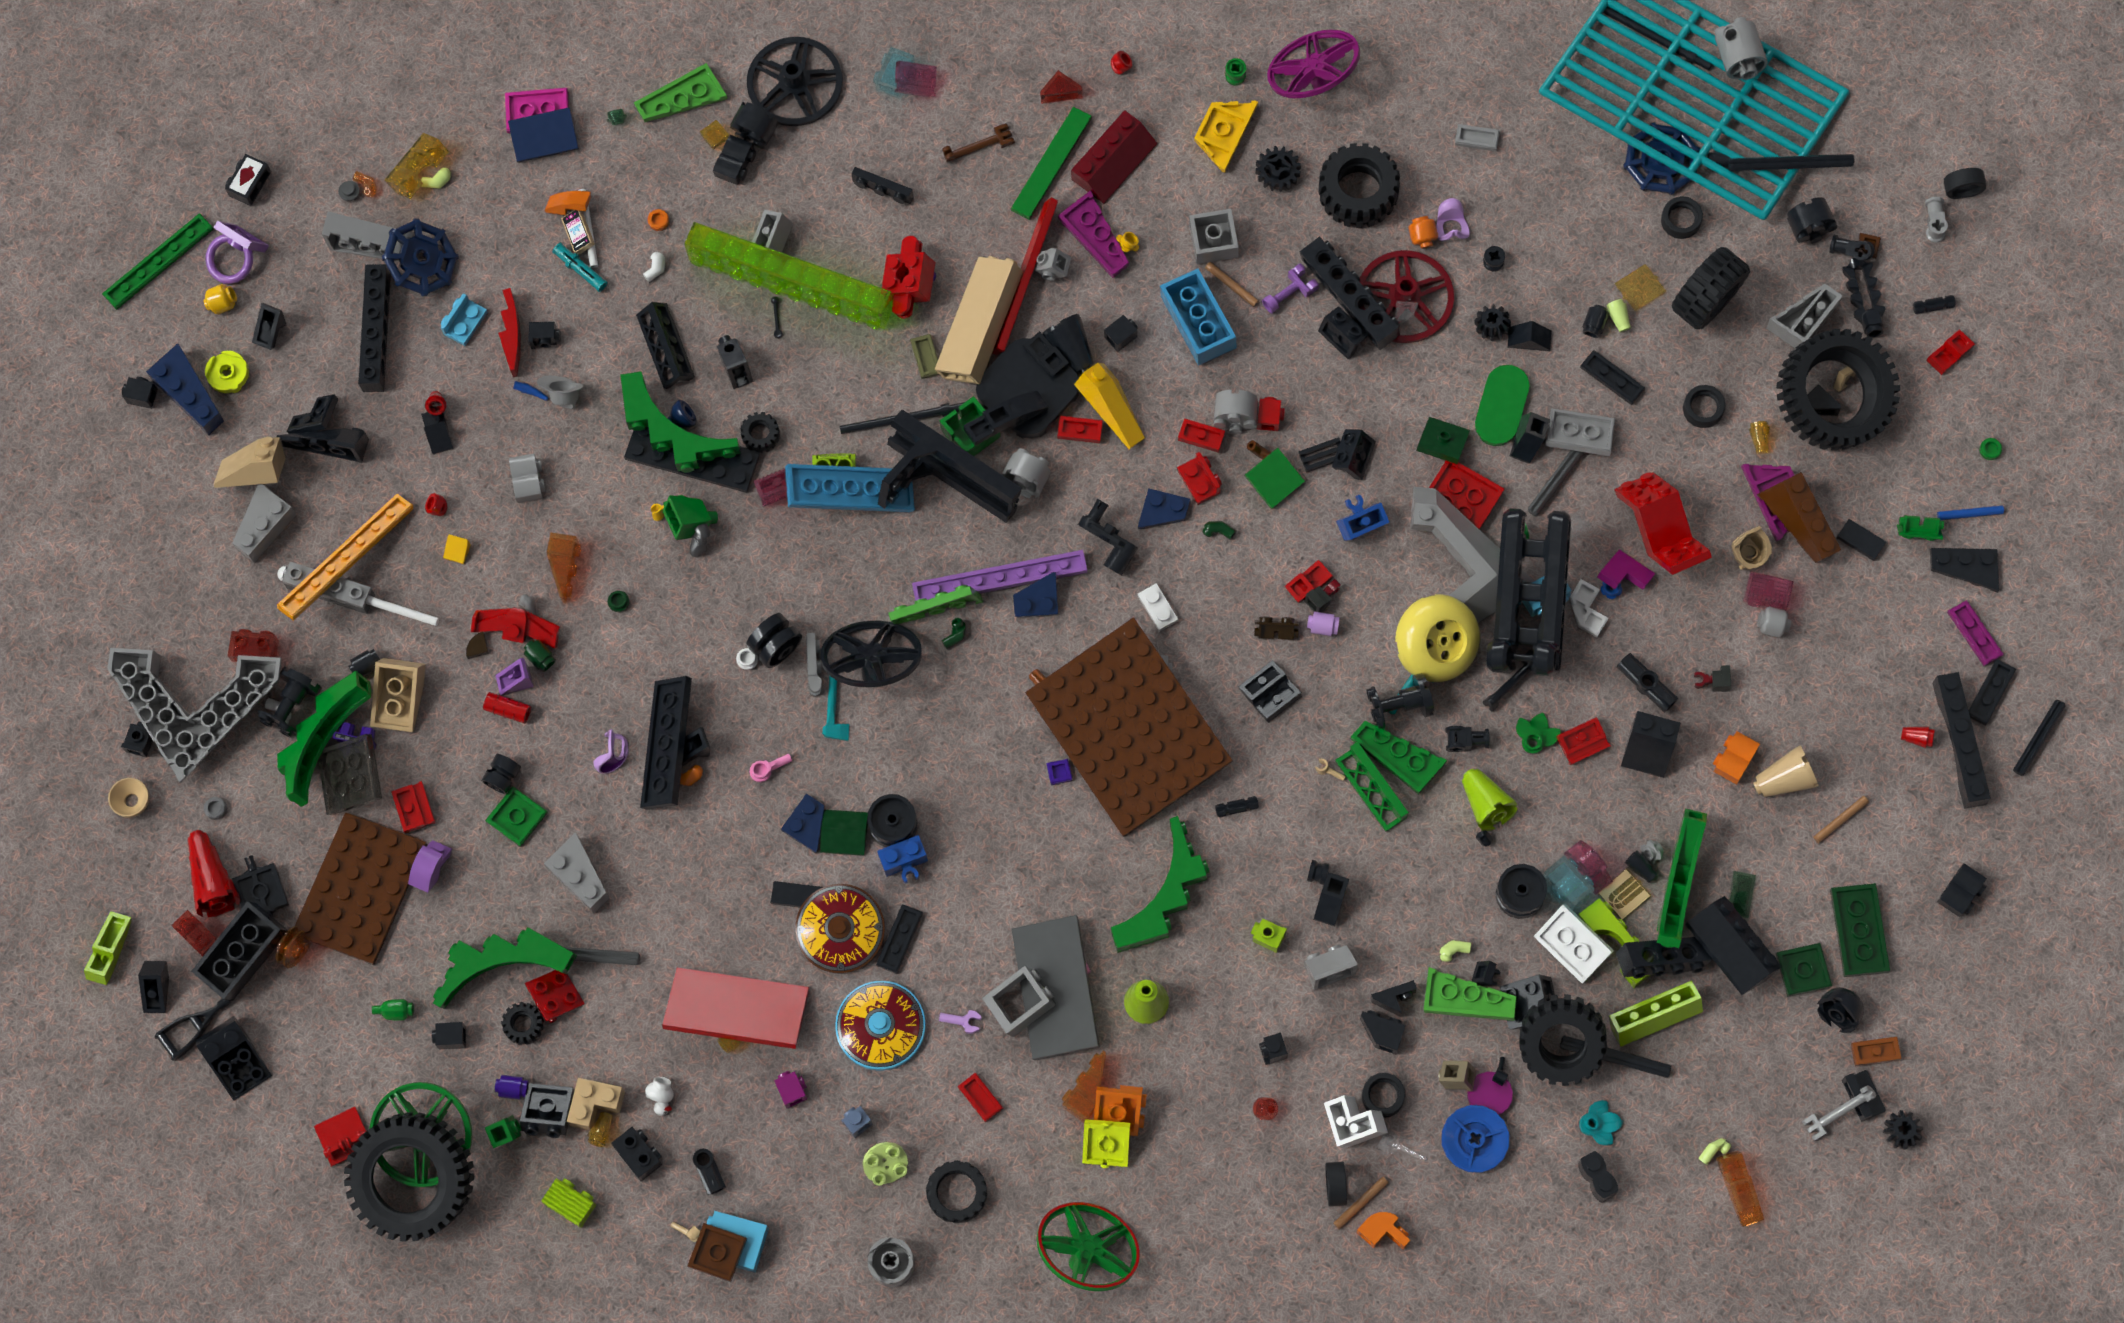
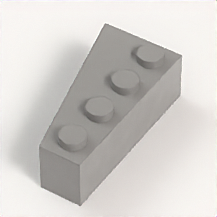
M328 211L322 236L331 251L382 259L389 238L388 232L392 227ZM411 231L406 234H403L406 237V239L415 236V234ZM398 241L393 253L399 254L402 244Z

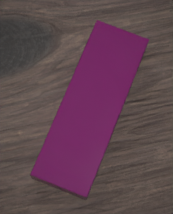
M1967 600L1948 610L1947 613L1983 666L2004 655Z

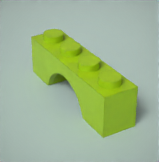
M1600 898L1578 914L1597 935L1611 936L1619 942L1621 947L1627 942H1639L1635 936L1631 937L1626 931L1628 929L1626 924L1621 919L1617 920L1612 914V907ZM1645 975L1637 979L1634 977L1625 978L1635 988L1651 975Z

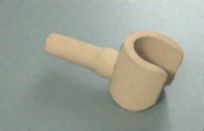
M1319 759L1321 764L1326 765L1323 769L1315 766L1319 774L1327 773L1342 781L1345 779L1346 776L1330 768L1325 759Z
M675 1222L671 1223L672 1228L682 1232L691 1241L697 1242L700 1234L698 1228L693 1226L688 1230Z

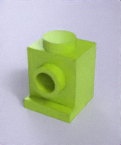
M1262 918L1261 922H1255L1251 934L1254 935L1252 942L1277 953L1286 935L1287 928H1282ZM1268 929L1272 934L1266 936L1263 932Z

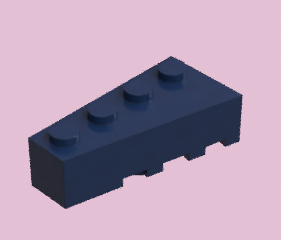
M178 343L146 371L151 380L206 434L210 435L224 422Z

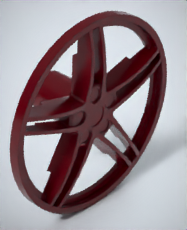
M1409 250L1386 253L1373 260L1360 276L1359 282L1363 287L1368 286L1369 288L1389 291L1388 294L1372 291L1376 297L1391 300L1386 311L1389 316L1393 309L1398 310V313L1395 315L1398 321L1403 312L1408 309L1428 328V330L1418 334L1400 335L1392 342L1414 343L1425 340L1436 334L1446 324L1451 315L1454 304V289L1451 279L1436 260L1423 253ZM1399 257H1403L1406 276L1400 277ZM1407 257L1416 258L1428 263L1441 276L1430 277L1416 282L1411 277ZM1395 258V284L1366 281L1372 270L1379 264ZM1443 280H1444V282H1445V283L1440 284V285H1438V286H1434V287H1432V288H1429V289H1427V290H1425V291H1423V292H1422L1421 289H1420V288H1423V287H1426V286H1429V285H1432V284L1441 282V281H1443ZM1446 286L1448 294L1447 306L1444 314L1437 321L1433 317L1432 312L1421 301V297ZM1364 305L1360 306V309L1365 310ZM1418 307L1434 326L1431 327L1415 309Z

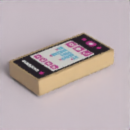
M573 210L561 218L574 253L579 255L595 245L582 211Z

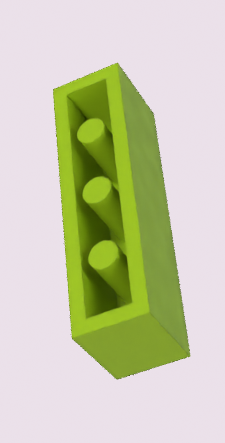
M1691 980L1609 1015L1610 1027L1617 1042L1622 1047L1702 1013V998Z

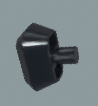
M1486 830L1476 835V839L1485 847L1489 846L1493 841L1492 836Z

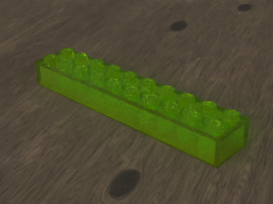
M694 222L684 243L688 258L695 266L702 267L704 265L710 267L711 271L718 274L722 272L727 273L731 278L738 281L744 279L749 281V284L754 287L760 288L763 286L774 294H786L793 301L799 302L803 300L808 302L807 304L813 308L818 309L822 307L833 315H845L852 322L862 321L867 323L866 325L872 329H885L891 316L893 305L891 291Z

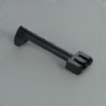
M1530 649L1525 655H1533L1534 651ZM1521 661L1524 665L1496 692L1489 695L1483 701V704L1485 706L1488 705L1489 710L1493 712L1499 705L1498 701L1532 671L1533 662Z

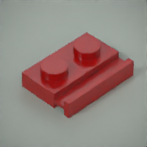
M1597 717L1556 736L1569 761V765L1611 746Z
M422 781L391 791L405 834L436 823Z

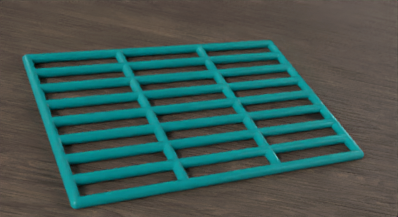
M1601 0L1539 89V93L1761 220L1767 219L1799 169H1786L1788 172L1783 179L1768 170H1750L1778 186L1774 193L1771 194L1706 156L1713 149L1730 158H1745L1716 142L1720 135L1724 134L1763 157H1781L1729 128L1727 125L1732 118L1798 156H1808L1849 95V90L1761 41L1768 61L1767 66L1754 78L1748 80L1739 79L1745 83L1739 91L1674 55L1678 48L1682 47L1726 72L1721 59L1688 42L1685 38L1689 32H1692L1717 46L1715 35L1695 25L1701 16L1718 27L1731 23L1689 0H1672L1693 12L1688 20L1652 0H1635L1683 27L1679 34L1676 35L1615 0ZM1609 6L1671 41L1672 44L1668 50H1665L1602 13ZM1598 21L1662 58L1655 65L1594 31L1592 27ZM1588 36L1652 73L1647 80H1644L1581 43ZM1577 51L1641 87V89L1635 96L1571 60V57ZM1774 57L1837 92L1839 95L1833 102L1770 67L1768 64ZM1671 62L1735 99L1728 106L1664 69ZM1566 66L1630 102V105L1624 111L1560 75V73ZM1764 72L1829 110L1822 117L1763 84L1758 79ZM1660 77L1723 112L1724 116L1719 122L1658 88L1654 83ZM1554 82H1557L1619 117L1620 120L1613 126L1549 89ZM1752 88H1755L1819 125L1812 132L1747 95ZM1650 92L1712 127L1714 130L1708 137L1643 99ZM1744 103L1805 137L1808 141L1804 148L1738 112V108ZM1639 107L1704 145L1698 153L1636 118L1633 114ZM1629 123L1693 159V162L1687 168L1622 130ZM1701 164L1764 199L1767 201L1766 205L1762 210L1697 174V169Z

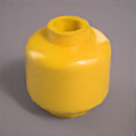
M219 284L205 292L203 302L208 311L211 310L214 314L220 315L235 307L237 296L231 286Z

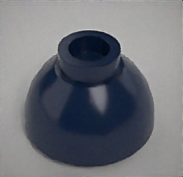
M683 400L675 402L668 419L681 428H689L696 425V416L691 407Z

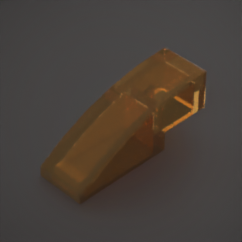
M1737 1150L1716 1157L1741 1226L1744 1227L1764 1220L1751 1176L1748 1174L1742 1153Z

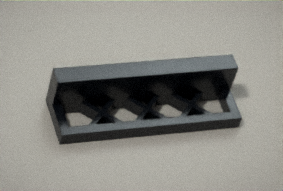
M651 302L636 316L663 388L668 389L678 381H690L695 376L668 304ZM647 314H650L651 317L649 325H647L645 319ZM654 331L658 335L656 343L653 340ZM661 349L665 354L663 362L660 359ZM668 368H670L673 375L669 380L667 378Z

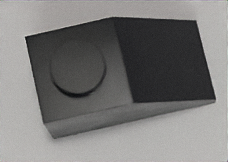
M144 961L138 974L143 1013H166L169 984L167 961Z

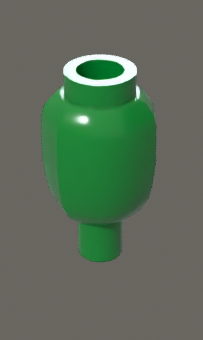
M405 999L387 1000L382 1005L372 1006V1015L381 1014L387 1020H405L409 1016L414 1015V1004L409 1003Z

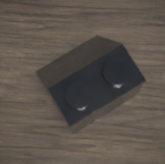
M1637 711L1631 725L1621 766L1664 778L1681 723Z

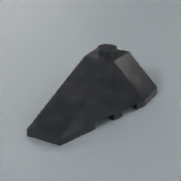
M359 428L277 435V437H280L282 447L360 463L363 462L369 438L364 430Z

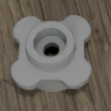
M1649 840L1646 845H1641V851L1650 864H1655L1656 860L1662 859L1663 848L1657 841Z

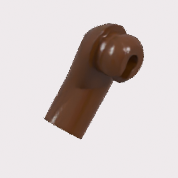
M1254 440L1247 444V449L1262 460L1271 453Z

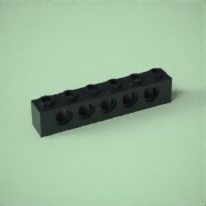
M1319 236L1299 251L1301 260L1349 316L1368 333L1369 339L1379 350L1383 349L1400 336L1399 322L1394 316L1389 317L1386 313L1387 309L1381 301L1376 302L1368 286H1362L1357 273L1353 270L1349 271L1343 257L1335 255L1333 252L1334 248L1327 240L1324 242ZM1325 259L1330 260L1328 264L1320 263L1322 260ZM1338 274L1343 275L1341 279L1333 278L1335 275ZM1351 289L1356 290V292L1352 295L1346 293L1348 290ZM1362 305H1369V308L1366 310L1360 309ZM1375 320H1382V321H1383V322H1382L1381 324H1379V325H1374V324H1373V322H1374Z
M386 264L365 265L358 384L363 392H384L391 282V273Z

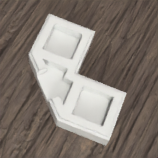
M1580 579L1570 596L1577 626L1597 638L1608 621L1606 616L1590 608L1600 589Z

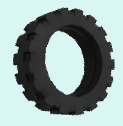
M958 1160L950 1163L946 1162L941 1167H937L934 1170L935 1172L930 1175L926 1186L927 1200L932 1211L946 1222H968L973 1217L975 1218L984 1208L987 1199V1185L983 1175L970 1163ZM960 1173L968 1176L973 1181L976 1187V1195L969 1207L953 1211L941 1204L938 1198V1188L945 1177Z

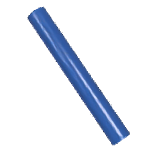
M2001 505L1937 512V517L1940 520L1999 515L2004 514V507Z

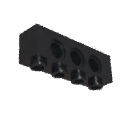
M1695 937L1682 938L1679 948H1667L1657 943V940L1627 942L1616 952L1623 976L1636 979L1645 975L1658 977L1667 973H1673V975L1689 971L1699 973L1705 970V967L1712 961L1711 956Z

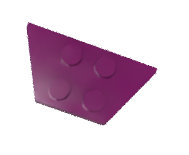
M1745 463L1741 466L1743 473L1777 542L1781 540L1787 530L1784 524L1776 515L1774 516L1763 500L1761 501L1757 494L1794 476V473L1790 466H1761Z

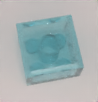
M1564 855L1548 868L1543 876L1546 879L1547 891L1561 906L1566 904L1575 912L1591 898L1595 888L1593 887L1594 883L1587 875L1583 876L1577 870L1579 867L1571 858L1567 859Z

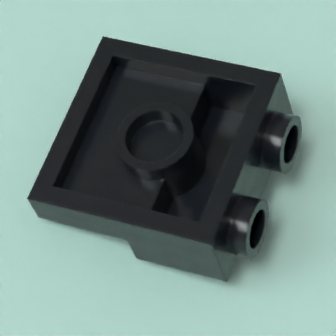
M528 1083L520 1117L521 1131H524L529 1136L546 1133L551 1138H559L560 1135H566L568 1129L567 1118L574 1093L573 1087Z

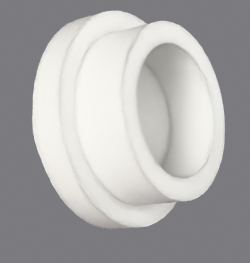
M749 648L742 649L737 654V664L744 670L753 669L758 663V655L753 654Z

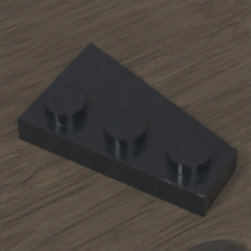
M1930 549L1931 571L1969 582L1978 587L1988 588L1990 591L1999 592L1997 549Z

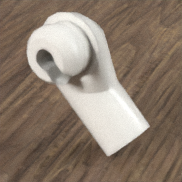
M654 252L651 255L652 267L643 273L648 283L665 270V257L660 252Z

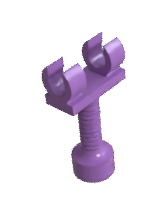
M1301 263L1288 271V278L1293 282L1290 286L1273 297L1268 295L1262 299V304L1269 313L1272 314L1279 309L1278 304L1298 289L1307 298L1319 288L1318 285L1320 284L1315 279H1312L1306 285L1300 280L1299 277L1306 273L1304 271L1306 268Z

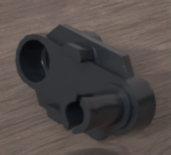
M1097 499L1089 514L1082 516L1077 525L1114 546L1104 566L1122 576L1138 547L1118 536L1119 530L1108 523H1106L1105 527L1100 525L1099 521L1109 505Z

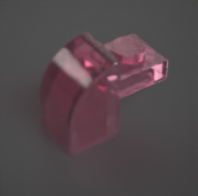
M1580 840L1564 852L1572 869L1582 875L1589 889L1595 895L1613 882L1606 870L1607 865L1587 843Z

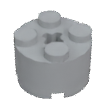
M1224 390L1217 393L1214 407V427L1229 429V432L1234 434H1241L1242 430L1256 428L1257 396L1244 390H1239V394L1232 393V390Z
M1019 448L1017 452L1011 455L1002 475L1022 488L1020 495L1026 498H1031L1032 495H1035V498H1037L1041 494L1051 471L1048 467L1049 462L1045 458H1037L1030 455L1025 449Z
M883 1238L877 1241L869 1251L868 1268L873 1278L879 1284L886 1287H897L906 1283L912 1276L915 1269V1260L910 1247L903 1240ZM888 1258L895 1260L893 1267L891 1265L886 1266Z

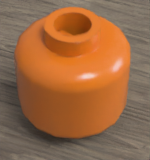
M1428 216L1413 219L1408 227L1412 243L1420 245L1421 249L1433 246V241L1438 239L1435 221L1429 219Z

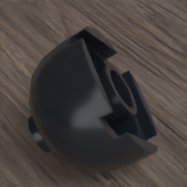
M1838 987L1829 990L1817 1003L1819 1004L1817 1012L1820 1018L1829 1026H1831L1832 1021L1841 1028L1839 1032L1842 1033L1854 1031L1864 1015V1006L1861 999L1854 991Z

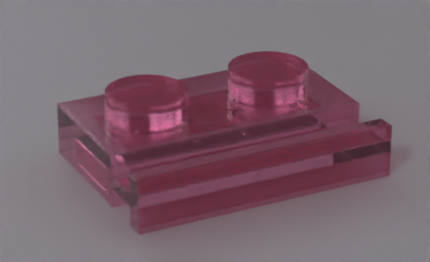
M905 61L896 62L895 83H897V89H895V92L935 97L934 88L936 87L937 66Z

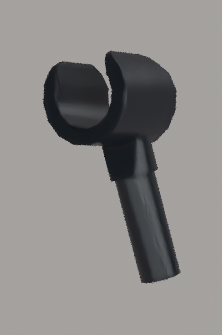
M1500 1057L1498 1068L1492 1078V1081L1503 1086L1509 1075L1503 1071L1505 1057Z

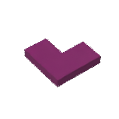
M1619 549L1599 572L1597 578L1614 589L1626 578L1644 590L1653 579L1655 573Z

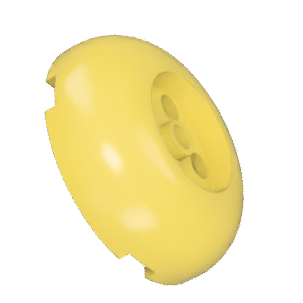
M1435 594L1421 598L1404 612L1397 626L1395 642H1397L1398 657L1409 673L1412 675L1423 673L1429 682H1444L1456 678L1468 669L1477 655L1480 644V630L1477 619L1466 604L1452 596ZM1442 621L1443 627L1437 629L1436 624ZM1458 632L1457 638L1453 640V634ZM1426 640H1428V642L1431 645L1429 648H1427ZM1443 651H1445L1444 659L1441 658V654Z

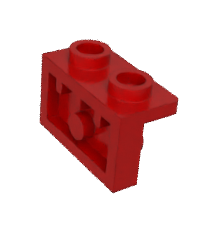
M1200 452L1196 453L1194 459L1177 467L1179 475L1197 505L1220 494V486L1222 485L1217 474L1213 475L1210 470L1212 466L1206 456L1203 457Z

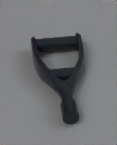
M221 999L217 1002V1005L208 1010L180 1017L158 1031L154 1037L160 1041L169 1053L171 1060L176 1061L196 1044L197 1039L202 1037L213 1016L231 1002L230 1000ZM203 1016H204V1017H205L204 1022H202L199 1017H203ZM190 1020L198 1032L188 1044L178 1051L165 1033L178 1024Z

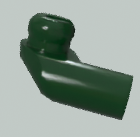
M1208 521L1204 525L1202 532L1207 537H1211L1214 533L1219 532L1231 540L1236 530L1223 521Z

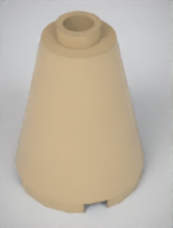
M1801 745L1755 777L1757 781L1753 782L1758 795L1763 794L1764 797L1818 787L1815 775L1805 758Z

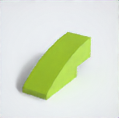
M110 911L92 946L93 953L84 969L87 980L103 985L108 984L126 940L132 921L131 917Z

